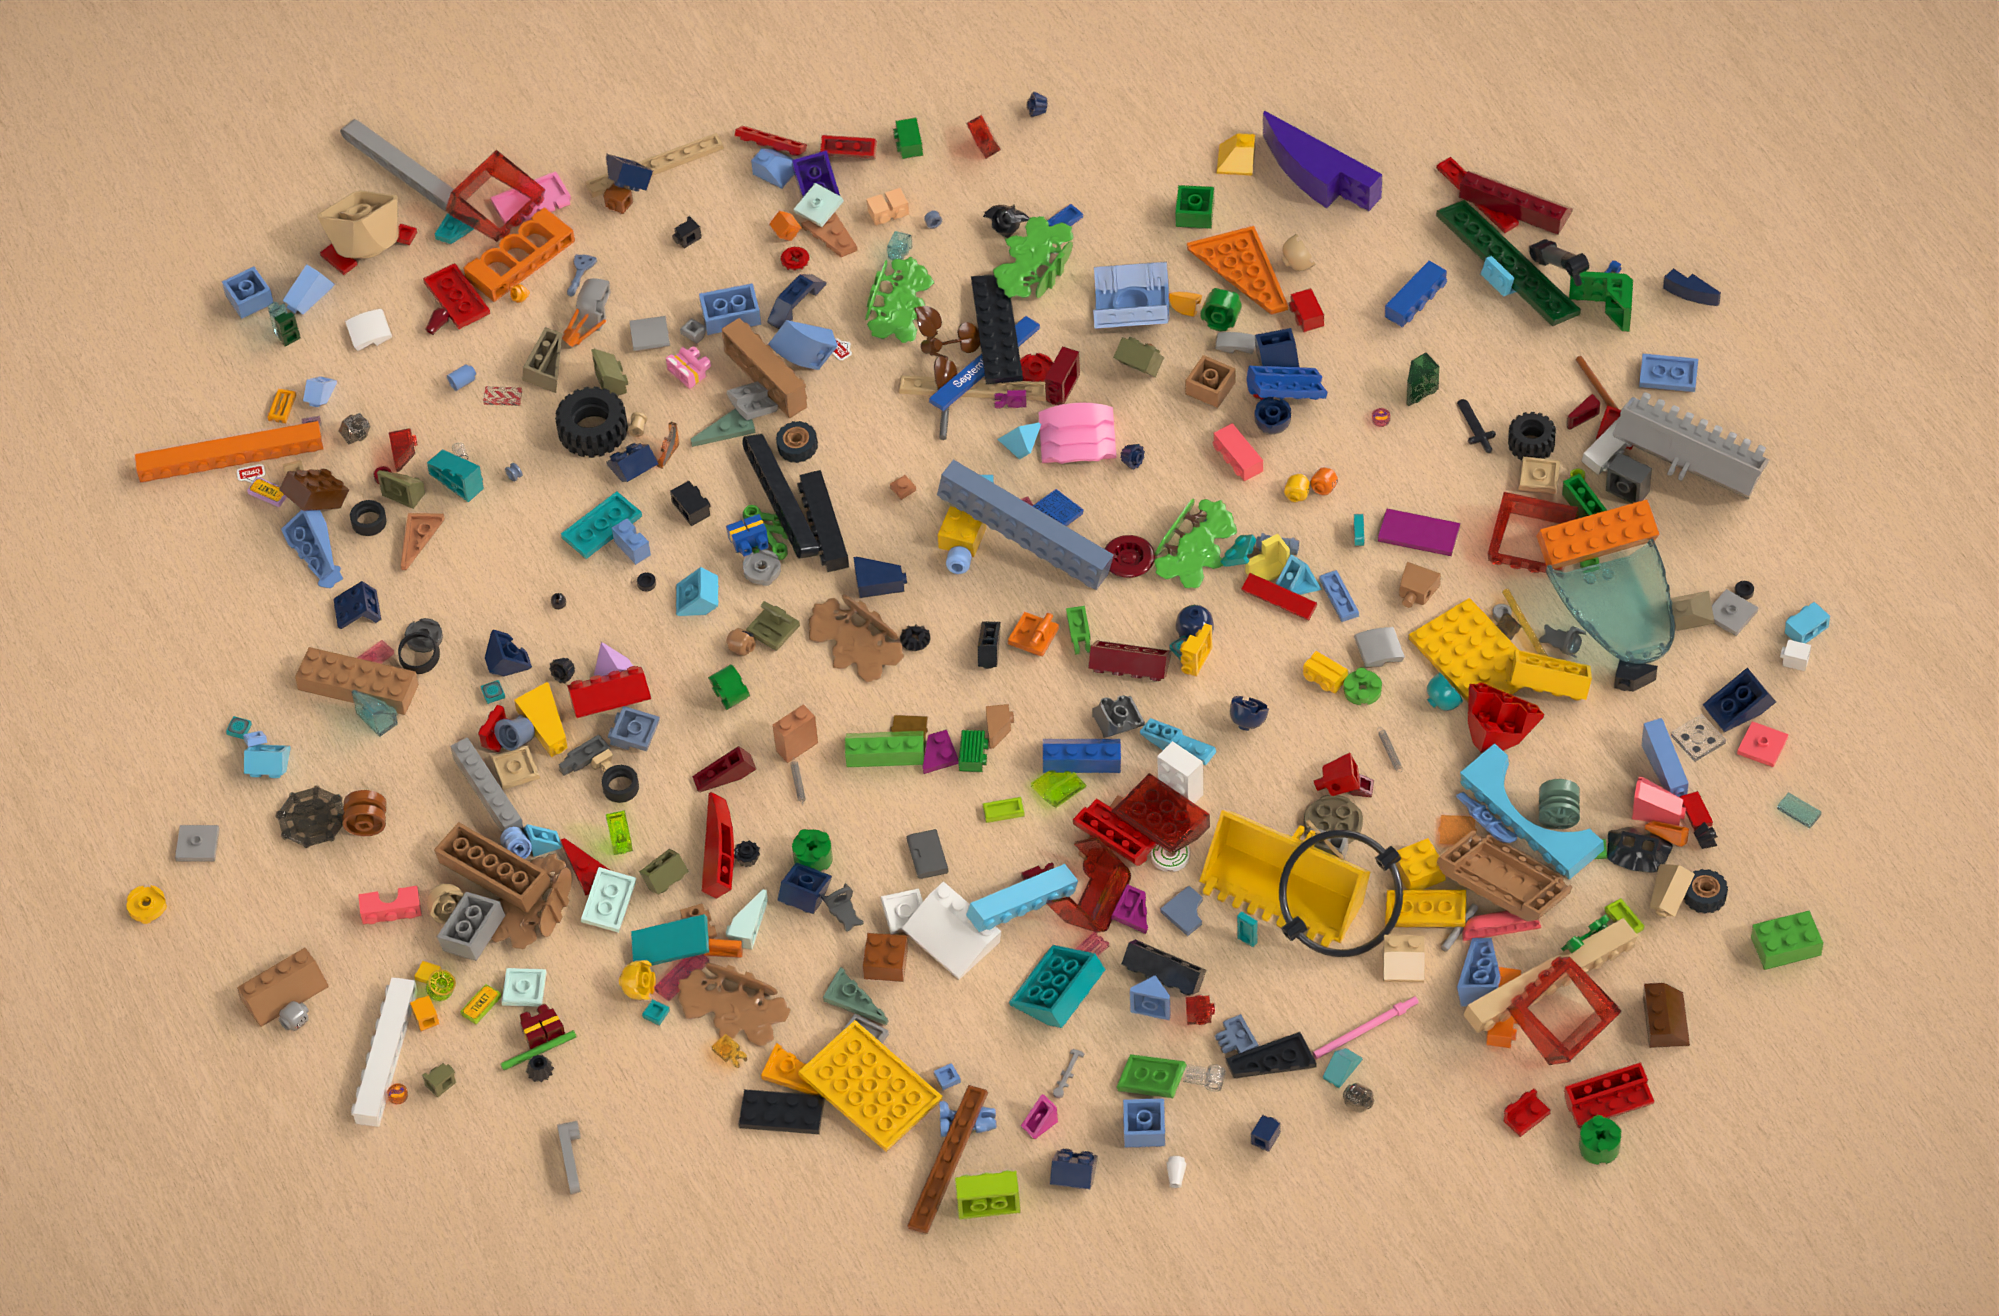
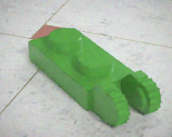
M1085 606L1066 608L1075 655L1080 652V646L1078 645L1080 641H1085V650L1087 653H1090L1091 638Z

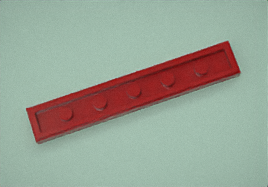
M1449 157L1437 164L1436 169L1460 190V183L1467 172L1452 157ZM1474 204L1504 234L1519 225V221L1512 215L1507 214L1506 216L1503 212H1496L1481 204Z

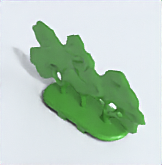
M1043 216L1031 217L1025 226L1026 237L1015 235L1005 239L1007 245L1010 246V256L1016 258L1015 263L1002 264L994 268L993 272L997 278L998 287L1004 289V294L1008 298L1016 295L1022 298L1029 297L1032 290L1030 285L1039 282L1036 288L1037 298H1040L1048 288L1052 289L1055 285V277L1063 274L1064 265L1073 248L1071 240L1074 237L1071 232V226L1061 222L1050 227L1048 221ZM1064 242H1068V243L1065 244V246H1064V247L1062 248V250H1061V246H1060V245H1061L1062 243H1064ZM1059 253L1052 264L1049 263L1050 254ZM1040 265H1046L1049 268L1042 277H1039L1037 275V268ZM1024 277H1034L1030 281H1023Z
M912 257L906 260L894 259L891 265L895 272L886 276L885 271L888 262L885 260L882 271H877L874 284L872 285L866 306L868 311L865 320L869 319L872 310L876 311L878 316L869 321L867 326L872 331V336L881 339L894 333L896 338L902 343L914 341L917 334V328L913 323V320L917 319L914 308L925 306L923 299L916 297V292L927 290L934 284V280L928 274L925 267L917 264V260ZM898 275H902V276H903V279H901V280H893V279H892V278H895V279H896V276H898ZM882 281H889L892 284L893 290L891 293L886 294L879 291ZM877 295L884 297V307L873 306Z

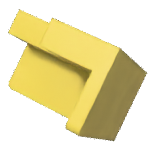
M1279 534L1262 541V553L1250 558L1248 564H1245L1247 575L1252 573L1268 581H1272L1280 576L1290 557V549Z

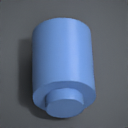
M465 364L448 374L447 380L451 387L457 391L473 382L476 372L472 366Z

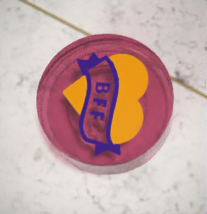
M1384 408L1375 409L1372 413L1373 424L1379 427L1388 425L1390 422V412Z

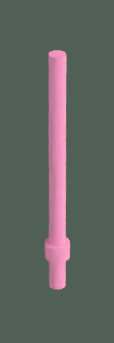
M1414 996L1403 1003L1399 1002L1393 1005V1008L1312 1052L1314 1058L1318 1059L1394 1016L1406 1013L1407 1009L1419 1003L1418 999Z

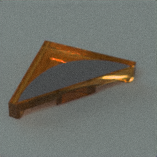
M672 421L668 424V438L664 437L660 450L663 454L657 461L659 464L656 465L663 469L680 445L677 423Z

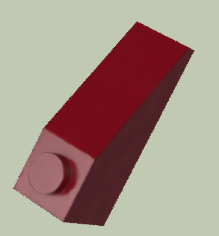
M738 746L692 777L697 791L703 792L741 780L755 771L756 766L751 754Z

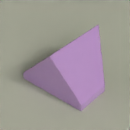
M601 642L594 676H605L612 671H625L633 666L627 657Z

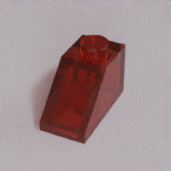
M411 428L389 432L396 472H400L416 454L414 446H418L416 435H412Z

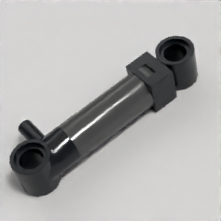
M1547 239L1529 246V254L1534 262H1539L1543 266L1551 264L1564 269L1573 277L1575 286L1582 285L1580 273L1589 270L1590 267L1588 259L1583 253L1573 254L1558 248L1556 242L1548 241Z

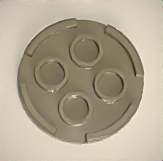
M1340 795L1320 797L1319 800L1307 807L1304 814V828L1307 835L1310 829L1306 823L1308 819L1317 829L1325 831L1351 830L1361 833L1363 827L1361 810L1349 798ZM1348 838V844L1354 841V839Z

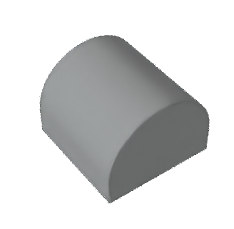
M691 318L680 329V333L693 342L699 343L705 336L706 326Z

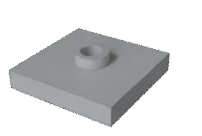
M1726 589L1712 605L1715 624L1737 636L1758 612V607Z
M180 825L175 855L176 861H215L219 825Z

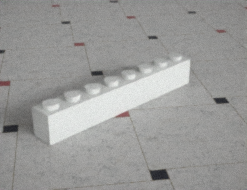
M391 978L390 985L386 986L385 1002L382 1001L380 1008L381 1017L377 1018L376 1021L377 1031L371 1038V1052L367 1053L366 1069L362 1070V1083L356 1091L357 1101L356 1104L353 1103L351 1115L354 1116L356 1124L380 1126L412 1012L410 1002L415 1001L417 994L415 980Z

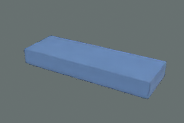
M1335 570L1320 575L1319 580L1341 622L1359 617V611L1338 571Z

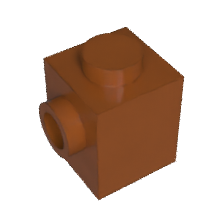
M614 183L605 190L603 195L605 207L624 214L633 203L631 190L618 187Z

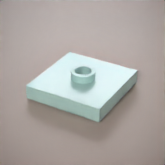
M815 183L793 210L796 214L822 227L844 200L839 195Z
M506 968L502 1005L531 1007L542 1005L547 974L546 969Z

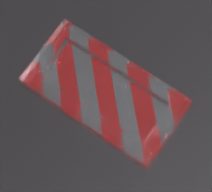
M485 386L483 403L484 405L520 406L523 392L522 387Z

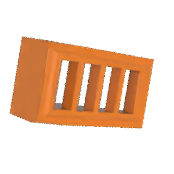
M1654 820L1645 825L1647 831L1679 847L1684 846L1688 842L1689 829L1686 827Z

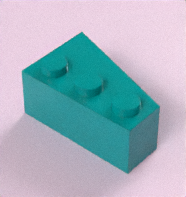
M442 449L427 462L429 474L467 502H470L484 489L480 466Z

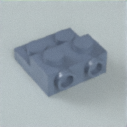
M623 706L621 713L617 712L615 727L610 728L608 734L610 745L626 750L633 747L647 752L660 722V717Z

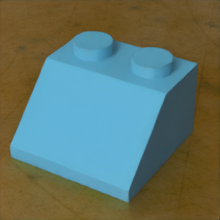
M700 567L677 583L676 615H706L718 607V575Z
M259 744L248 747L244 751V774H250V777L269 775L270 778H280L287 771L291 746Z

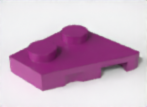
M947 729L928 735L923 762V774L959 764V758Z
M1127 884L1111 919L1146 934L1148 931L1147 907L1145 904L1146 892Z

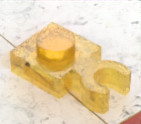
M727 1034L711 1046L712 1051L725 1062L731 1059L733 1066L736 1068L740 1067L737 1059L741 1058L745 1062L747 1061V1055L739 1051L740 1045Z

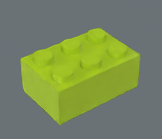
M1006 1170L1001 1173H982L981 1175L955 1177L959 1219L1021 1213L1017 1171Z

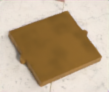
M894 715L891 731H924L925 744L926 733L928 732V716Z

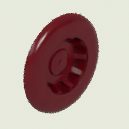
M1123 535L1116 537L1104 548L1114 555L1109 571L1119 577L1133 578L1141 576L1150 570L1155 561V551L1152 545L1139 536Z

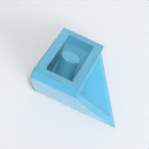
M1034 423L1019 426L997 440L1018 459H1021L1031 453L1041 424Z
M1290 555L1276 584L1299 595L1322 590L1308 565L1294 555Z
M529 824L523 827L525 835L532 845L533 857L558 850L562 847L557 831Z

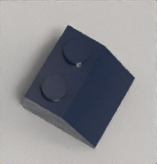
M610 154L606 155L608 178L614 181V185L622 188L626 185L629 186V189L637 192L640 189L647 191L653 170L633 160Z
M796 862L781 881L777 901L814 914L823 901L821 894L825 895L832 876Z

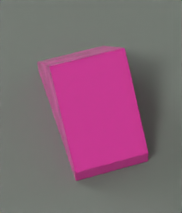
M1041 1094L1021 1124V1127L1033 1139L1038 1138L1058 1122L1057 1107L1044 1094Z

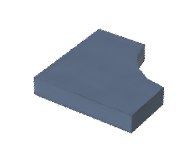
M1188 886L1161 907L1160 912L1184 934L1189 936L1202 925V920L1199 918L1197 910L1198 906L1203 902V897Z

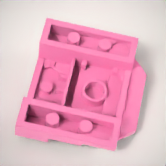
M1070 403L1054 406L1039 412L1042 463L1098 462L1101 459L1116 458L1113 407L1096 403Z

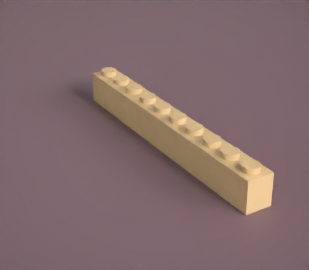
M1622 918L1583 940L1584 945L1571 954L1567 949L1468 1004L1464 1016L1477 1033L1483 1030L1488 1031L1494 1027L1495 1023L1506 1021L1511 1014L1522 1012L1529 1004L1532 1003L1534 1005L1538 1003L1545 995L1548 994L1550 996L1554 994L1558 988L1570 985L1574 979L1584 977L1593 968L1595 970L1599 969L1604 962L1608 960L1613 961L1624 951L1629 952L1635 947L1638 935Z

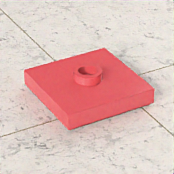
M1752 721L1738 748L1737 754L1774 767L1789 734Z

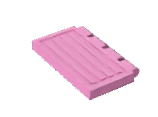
M556 171L490 197L505 226L509 225L510 228L521 225L523 223L522 219L525 222L531 220L534 213L544 207L553 212L556 211L555 206L561 209L570 205L571 200L569 192Z

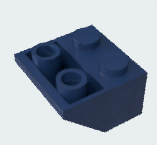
M1291 328L1255 334V350L1260 366L1300 367L1296 342Z
M632 443L626 446L624 452H616L610 456V460L606 461L608 467L622 482H629L659 464L649 444Z
M1071 1149L1057 1150L1052 1160L1050 1184L1091 1189L1094 1182L1098 1155H1093L1090 1151L1075 1153Z

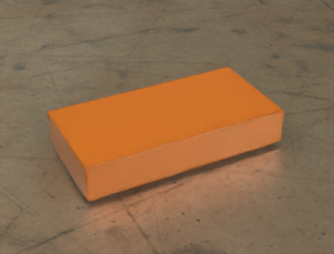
M709 939V953L703 955L741 958L743 956L742 941Z

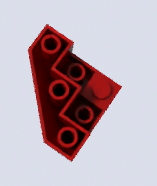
M1482 682L1469 684L1468 726L1473 744L1482 753L1493 744H1496L1502 751L1518 745L1544 718L1545 714L1534 703Z

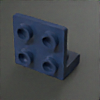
M363 581L333 599L337 626L340 629H343L362 616L375 623L382 620L377 590Z

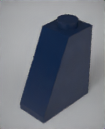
M853 557L859 598L905 592L904 584H907L906 572L902 573L901 565Z

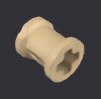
M634 412L631 415L632 422L627 431L630 435L639 437L644 434L643 426L647 422V416L640 412Z

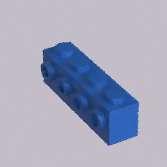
M1429 260L1385 305V317L1401 327H1404L1407 322H1411L1414 315L1421 311L1429 300L1435 297L1436 292L1440 288H1444L1447 283V270Z

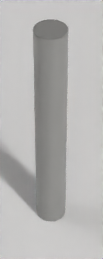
M1472 904L1466 911V922L1478 910L1476 904ZM1455 927L1441 946L1443 951L1447 952L1464 927Z

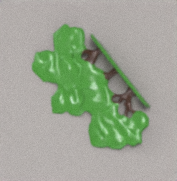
M1191 499L1166 533L1155 552V556H1158L1165 547L1168 550V554L1165 557H1159L1154 561L1157 568L1156 574L1166 580L1180 576V581L1185 588H1198L1204 579L1202 567L1207 566L1216 569L1223 566L1220 562L1222 560L1220 557V547L1214 544L1215 538H1229L1237 533V528L1233 522L1232 513L1226 510V504L1222 500L1212 502L1208 499H1203L1199 502L1198 506L1200 512L1190 515V511L1195 503V500ZM1200 517H1206L1207 521L1199 522L1195 519H1199ZM1185 519L1192 521L1193 524L1192 531L1186 534L1179 530ZM1175 533L1180 535L1178 546L1168 544ZM1172 551H1174L1177 554V556H1173Z

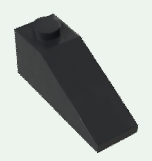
M982 621L978 641V667L985 669L997 667L1001 622Z

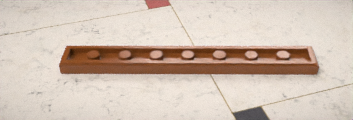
M968 1085L907 1225L909 1229L928 1234L986 1100L987 1090Z

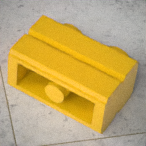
M1315 651L1310 659L1304 663L1303 675L1309 682L1314 681L1319 684L1324 691L1336 693L1343 686L1344 680L1348 676V669Z

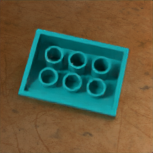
M1052 945L1009 1001V1004L1046 1025L1062 1028L1106 969L1095 953Z

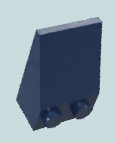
M1747 667L1702 705L1721 729L1727 732L1762 715L1776 701Z

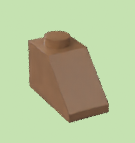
M1009 704L986 706L990 749L995 748L1011 731V723H1014V713L1009 711Z

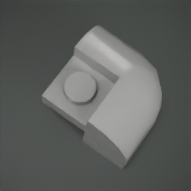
M596 278L587 279L578 294L576 309L580 310L578 319L580 322L588 314L589 316L583 324L588 329L593 328L606 319L604 306L611 293L609 281Z

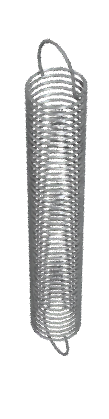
M1381 730V734H1379L1380 738H1383V736H1382V731H1383V730ZM1384 730V740L1381 739L1383 745H1386L1387 741V746L1384 747L1395 769L1400 761L1389 738L1385 741V737H1388Z
M791 762L792 774L795 773L793 779L795 788H797L796 793L799 792L797 795L798 801L801 799L805 801L804 789L800 787L802 784L800 770L796 768V764L794 765Z

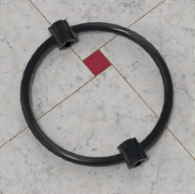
M1351 830L1325 831L1304 841L1287 860L1279 883V903L1286 922L1281 929L1286 938L1290 941L1297 938L1308 948L1331 957L1357 956L1378 946L1384 941V935H1389L1395 927L1403 904L1402 879L1396 863L1401 858L1397 850L1392 846L1384 849L1372 838ZM1350 838L1370 846L1378 853L1374 857L1376 863L1384 871L1390 869L1394 880L1395 904L1387 925L1374 939L1359 947L1332 949L1317 944L1304 934L1308 929L1303 920L1298 916L1292 918L1289 911L1287 883L1295 862L1308 848L1326 839Z

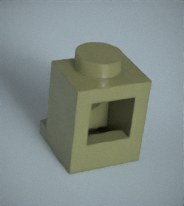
M442 1063L438 1067L433 1068L430 1074L424 1073L422 1075L424 1085L437 1097L456 1083L455 1071L449 1064L445 1065Z

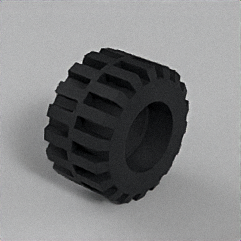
M1525 412L1522 416L1518 415L1516 419L1511 421L1508 435L1509 450L1512 451L1514 456H1518L1519 460H1522L1523 457L1545 459L1554 451L1556 428L1554 422L1549 420L1548 416H1542V413L1535 414V412L1527 414ZM1532 435V436H1537L1538 438H1533V439H1532V438H1527L1526 436Z

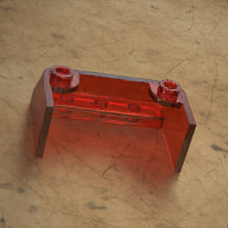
M1098 837L1075 841L1074 845L1086 856L1083 862V870L1090 878L1078 904L1070 896L1047 900L1046 904L1068 924L1096 933L1105 932L1113 920L1111 919L1112 914L1127 884L1129 885L1131 872Z

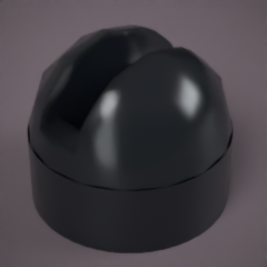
M562 593L552 595V607L554 609H562L566 606V598Z

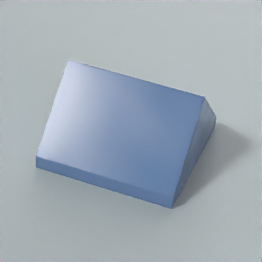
M1156 975L1131 987V1013L1170 1021V995Z

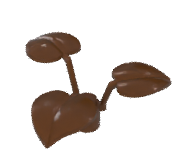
M929 306L915 307L918 328L921 334L927 337L926 340L921 342V350L924 354L937 356L934 362V376L937 389L939 390L957 375V368L953 361H948L947 356L936 352L941 350L942 345L960 342V348L963 352H975L980 346L978 329L970 322L962 323L957 331L959 339L941 342L938 338H934L938 334L937 329L942 326L939 312Z

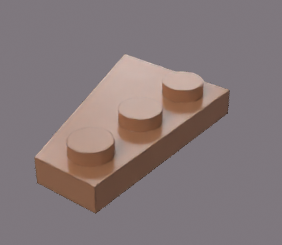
M835 212L822 227L809 220L801 223V227L805 231H810L813 237L817 240H822L829 249L840 257L857 251V245Z

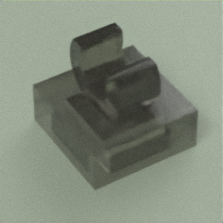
M1509 613L1503 614L1497 624V627L1509 640H1512L1522 627Z

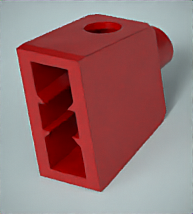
M1347 753L1322 767L1323 777L1314 780L1317 791L1327 788L1331 796L1360 789L1359 769L1351 753Z

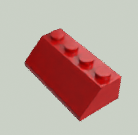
M631 666L621 672L612 671L605 676H592L590 680L586 681L576 680L567 685L576 718L651 700L642 667Z

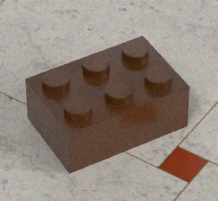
M323 468L320 470L288 471L279 491L301 510L307 511L341 508L349 489L341 480L336 479L331 471Z

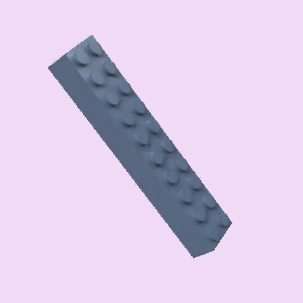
M954 459L941 474L937 496L943 501L951 503L960 511L971 515L975 520L983 522L990 529L998 531L1007 539L1018 543L1022 548L1030 550L1037 557L1045 559L1054 567L1060 568L1068 573L1069 576L1080 580L1087 587L1097 590L1108 576L1114 556L1112 553Z

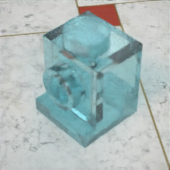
M894 231L887 246L888 259L894 260L898 258L903 260L904 256L908 255L909 249L913 247L912 235Z

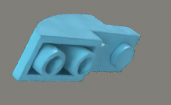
M1152 718L1140 730L1142 736L1160 749L1164 750L1173 741L1203 761L1205 766L1216 753L1214 746L1183 735L1181 729Z

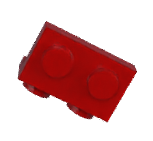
M497 704L495 709L490 711L488 720L480 727L478 732L481 747L497 753L501 750L502 745L496 739L494 728L499 720L507 719L503 706Z

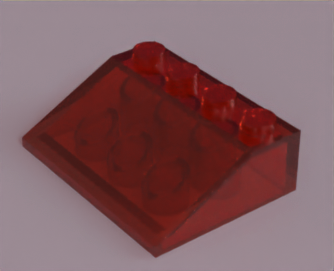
M1151 773L1111 811L1115 816L1170 854H1174L1198 840L1210 828V814Z

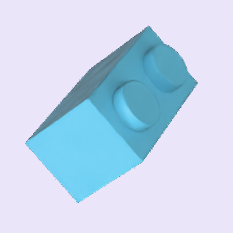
M1813 602L1809 606H1804L1795 616H1790L1787 619L1785 634L1793 641L1806 644L1829 627L1830 615Z

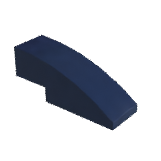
M1673 268L1664 276L1663 289L1699 304L1718 306L1720 304L1721 292L1694 274L1687 278Z

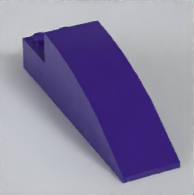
M1263 112V138L1277 163L1287 176L1313 200L1328 208L1340 195L1344 199L1357 204L1360 208L1370 211L1382 198L1381 173L1269 112Z

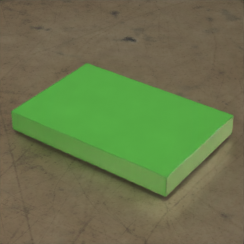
M1130 1054L1117 1084V1089L1121 1092L1173 1098L1187 1065L1185 1061Z

